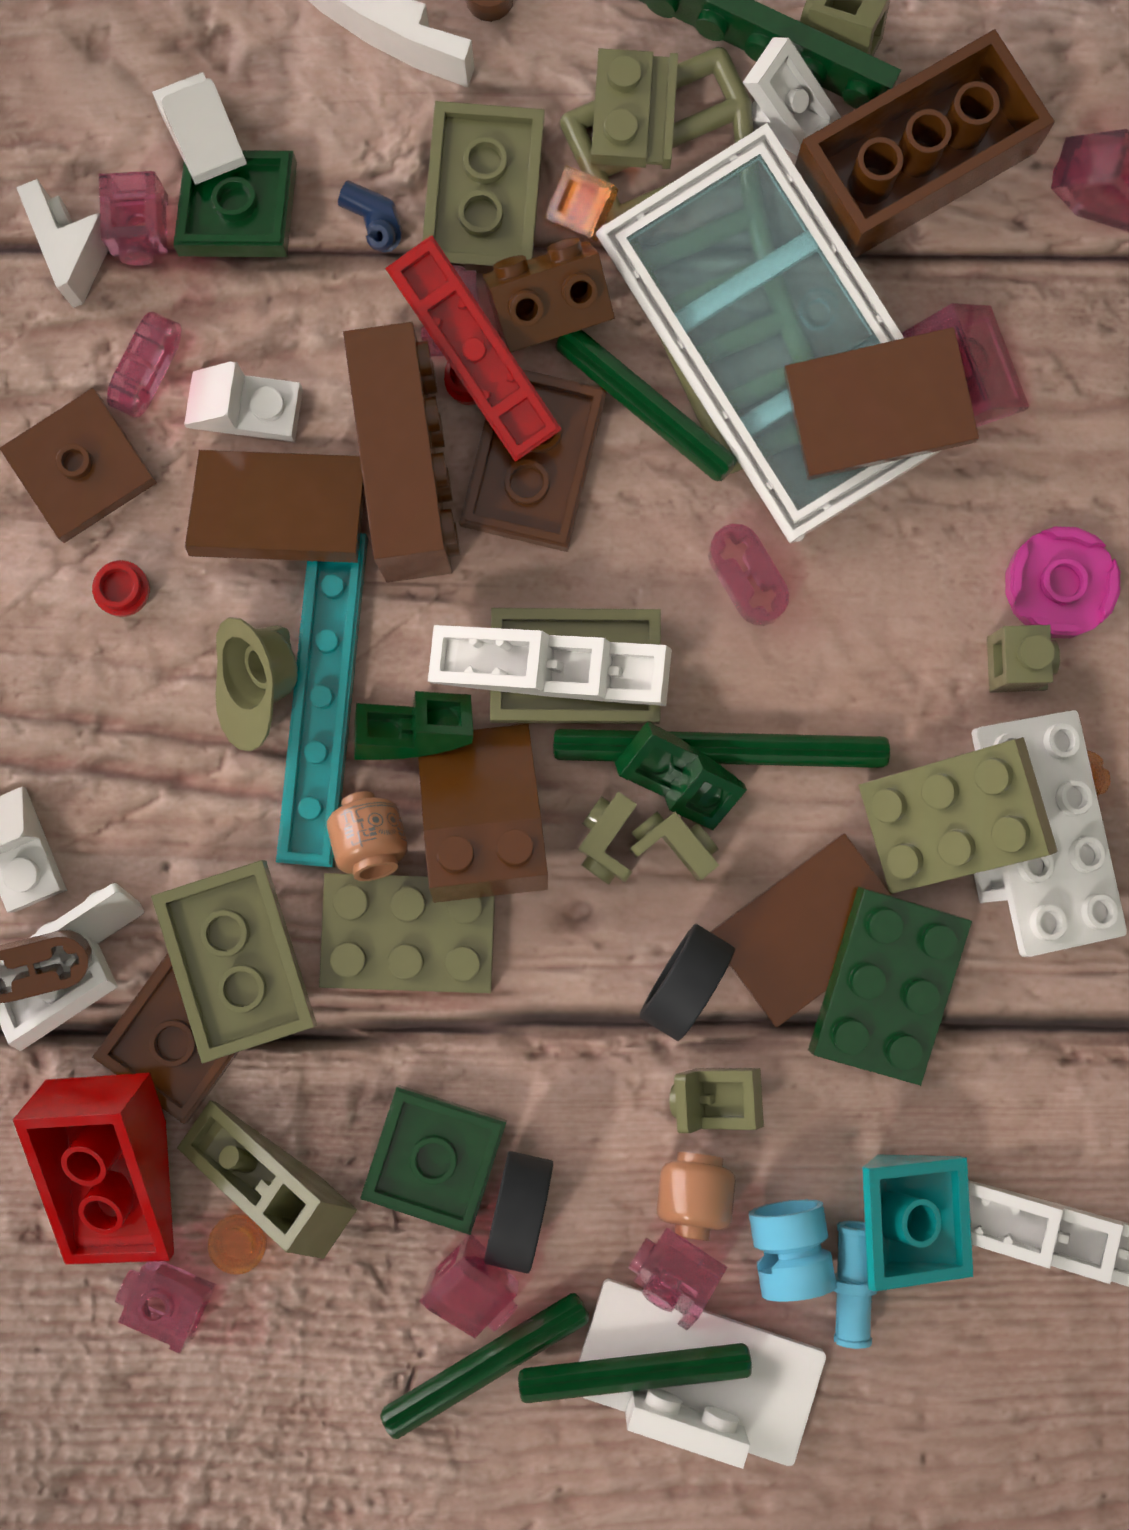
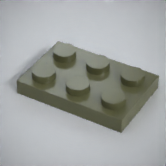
M435 101L422 241L433 235L457 272L486 274L494 271L493 265L502 259L517 255H524L527 260L533 258L545 109Z
M491 608V628L540 630L548 635L605 638L610 642L661 645V609ZM490 690L491 723L645 724L647 721L652 724L660 723V705L605 702Z
M1024 737L859 784L890 894L1041 858L1058 852Z
M260 860L151 896L202 1064L317 1026L266 860Z
M324 873L319 988L491 993L495 896L434 903L429 890L428 876L388 875L376 880L358 881L354 879L353 874Z

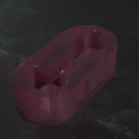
M154 311L147 313L143 317L109 383L107 391L108 406L134 418L142 416L150 405L178 349L182 332L179 323Z
M733 523L723 526L715 533L709 546L708 558L714 572L739 614L747 622L760 626L774 623L781 617L789 603V591L784 579L759 537L751 528L743 524ZM730 538L735 545L742 542L747 545L748 548L742 556L748 568L747 571L743 572L734 558L724 560L721 557L726 547V539ZM754 578L763 592L771 589L775 592L776 597L771 602L773 611L767 612L763 606H757L754 609L751 607L749 601L755 593L748 581L749 579Z

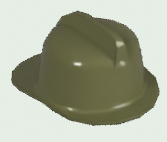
M229 617L220 624L216 634L218 660L215 692L216 711L221 728L229 742L239 750L253 751L262 746L269 735L273 704L284 698L294 689L297 682L298 669L291 649L290 633L287 628L278 625L253 628L241 618Z

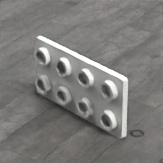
M1072 710L973 729L971 734L975 751L1024 737L1058 850L1057 853L975 873L974 879L979 902L1008 900L1017 946L1022 957H1032L1125 936L1127 934L1126 923L1078 712Z
M606 1279L603 1282L578 1362L737 1343L746 1344L750 1350L752 1374L748 1378L582 1397L624 1411L628 1431L743 1469L748 1453L786 1466H792L795 1463L826 1355L821 1348L622 1282Z

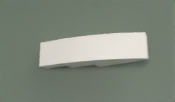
M308 0L320 12L367 44L416 69L468 88L475 68L472 40L430 28L425 3L415 0Z
M434 625L428 682L539 696L666 706L672 649L667 645L618 643L598 637L548 635L540 630Z
M968 1180L972 1245L1049 1269L1050 1266L1108 1284L1115 1282L1129 1287V1223Z

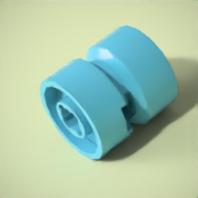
M809 1199L789 1200L766 1204L749 1211L753 1245L764 1252V1256L757 1261L762 1298L776 1302L800 1301L826 1295L837 1288L831 1252L821 1248V1243L828 1238L822 1201Z

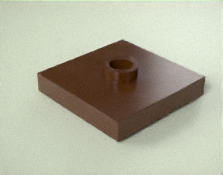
M91 388L0 447L4 457L55 535L63 543H66L157 483L94 388Z

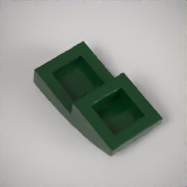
M415 691L413 707L356 703L354 717V760H396L422 757L454 750L469 745L473 741L471 695Z
M648 721L615 761L620 777L663 796L669 811L676 812L678 815L711 830L718 826L747 791L745 784L716 761L682 739Z

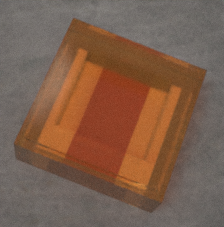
M566 165L544 218L551 223L597 242L596 232L605 224L619 189L609 182Z

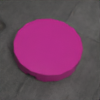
M1054 526L1031 536L1014 552L1005 572V594L1013 614L1024 625H1050L1051 638L1070 639L1093 630L1113 612L1120 595V569L1115 559L1112 560L1109 552L1105 549L1106 545L1096 535L1078 527Z

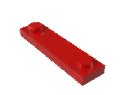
M433 235L385 268L515 462L562 431Z

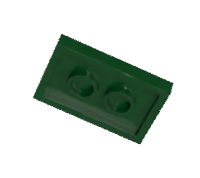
M858 886L808 1051L817 1057L921 1086L972 921Z

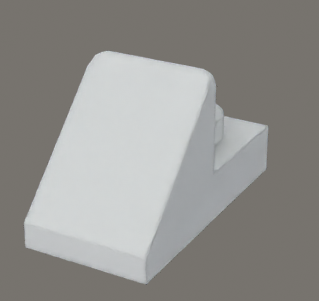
M773 37L743 81V84L755 99L752 103L754 129L757 130L768 123L782 147L798 156L803 139L838 120L841 116L789 38Z
M203 72L152 92L157 107L195 185L247 164L215 84L210 78L206 79Z
M37 179L16 187L56 288L73 308L84 304L110 248L113 232L101 214H93L72 222L61 197L58 195L51 198Z
M227 362L196 370L192 373L184 425L190 429L295 442L303 388L300 382L244 375L237 362Z
M26 787L17 788L0 796V896L7 913H11L67 891Z

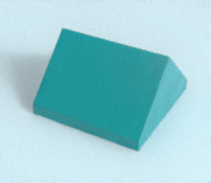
M878 1154L862 1167L868 1289L882 1291L974 1277L967 1157Z

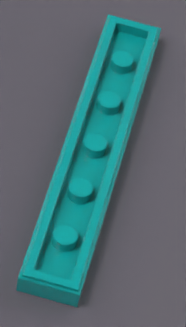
M361 533L358 563L307 561L296 662L298 672L297 682L293 691L276 855L277 863L335 868L336 862L328 834L327 820L332 812L341 807L368 545L366 533Z

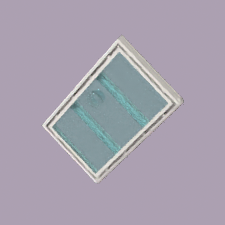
M768 123L614 220L604 224L596 232L599 241L790 544L803 540L809 532L940 452H931L807 480L783 372L784 366L903 339L904 337Z

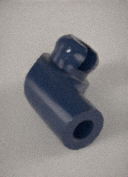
M347 180L340 191L338 206L364 218L368 234L365 236L371 248L385 253L393 251L399 245L403 232L395 203L390 198Z

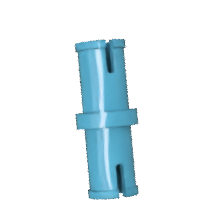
M842 1221L837 1224L838 1260L837 1273H835L837 1288L834 1290L836 1292L834 1342L846 1348H868L872 1345V1296L876 1295L878 1291L868 1289L865 1222Z

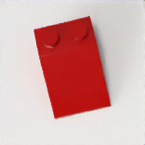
M135 1073L46 1079L13 1118V1122L65 1265L170 1261L174 1255L167 1129L166 1120L151 1074Z

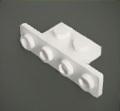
M117 883L110 884L106 888L92 893L83 903L57 920L43 925L36 934L31 936L35 937L60 930L77 932L87 939L92 949V961L85 976L71 987L9 1003H0V1025L10 1046L22 1051L118 987L98 943L141 916L144 910L140 902ZM57 946L52 958L40 962V966L61 964L64 972H70V968L73 962L78 959L76 953L66 954L63 946ZM0 961V978L3 979L6 987L11 986V982L17 974L28 971L27 965L7 969L4 961Z

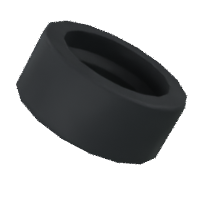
M694 924L680 942L657 979L640 1011V1018L676 1041L681 1040L693 1026L716 990L732 960L735 948L700 925Z
M513 1151L508 1152L485 1253V1264L526 1274L530 1273L553 1171L552 1160Z

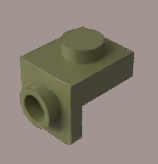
M619 791L611 802L601 796L582 823L591 831L578 848L581 853L587 856L581 866L608 885L614 877L626 882L632 874V871L605 853L607 847L637 806L636 803Z
M657 811L631 832L638 841L629 849L635 858L640 856L660 838H663L697 881L705 878L719 866L712 857L719 849L710 836L699 824H695L689 829L676 812L664 820Z
M695 1068L675 1075L674 1084L670 1091L669 1103L671 1113L677 1119L678 1133H693L700 1129L757 1130L764 1127L760 1068Z

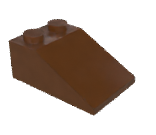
M529 724L474 729L471 744L438 754L418 757L428 882L434 903L548 890L547 861Z

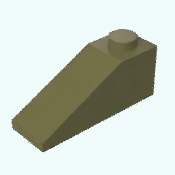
M209 1101L177 1147L181 1153L287 1253L324 1259L357 1211L353 1205L318 1174L217 1102Z

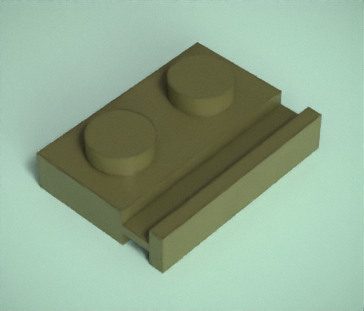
M598 48L591 164L646 168V164L662 165V169H670L678 53H670V57L653 56L652 51Z

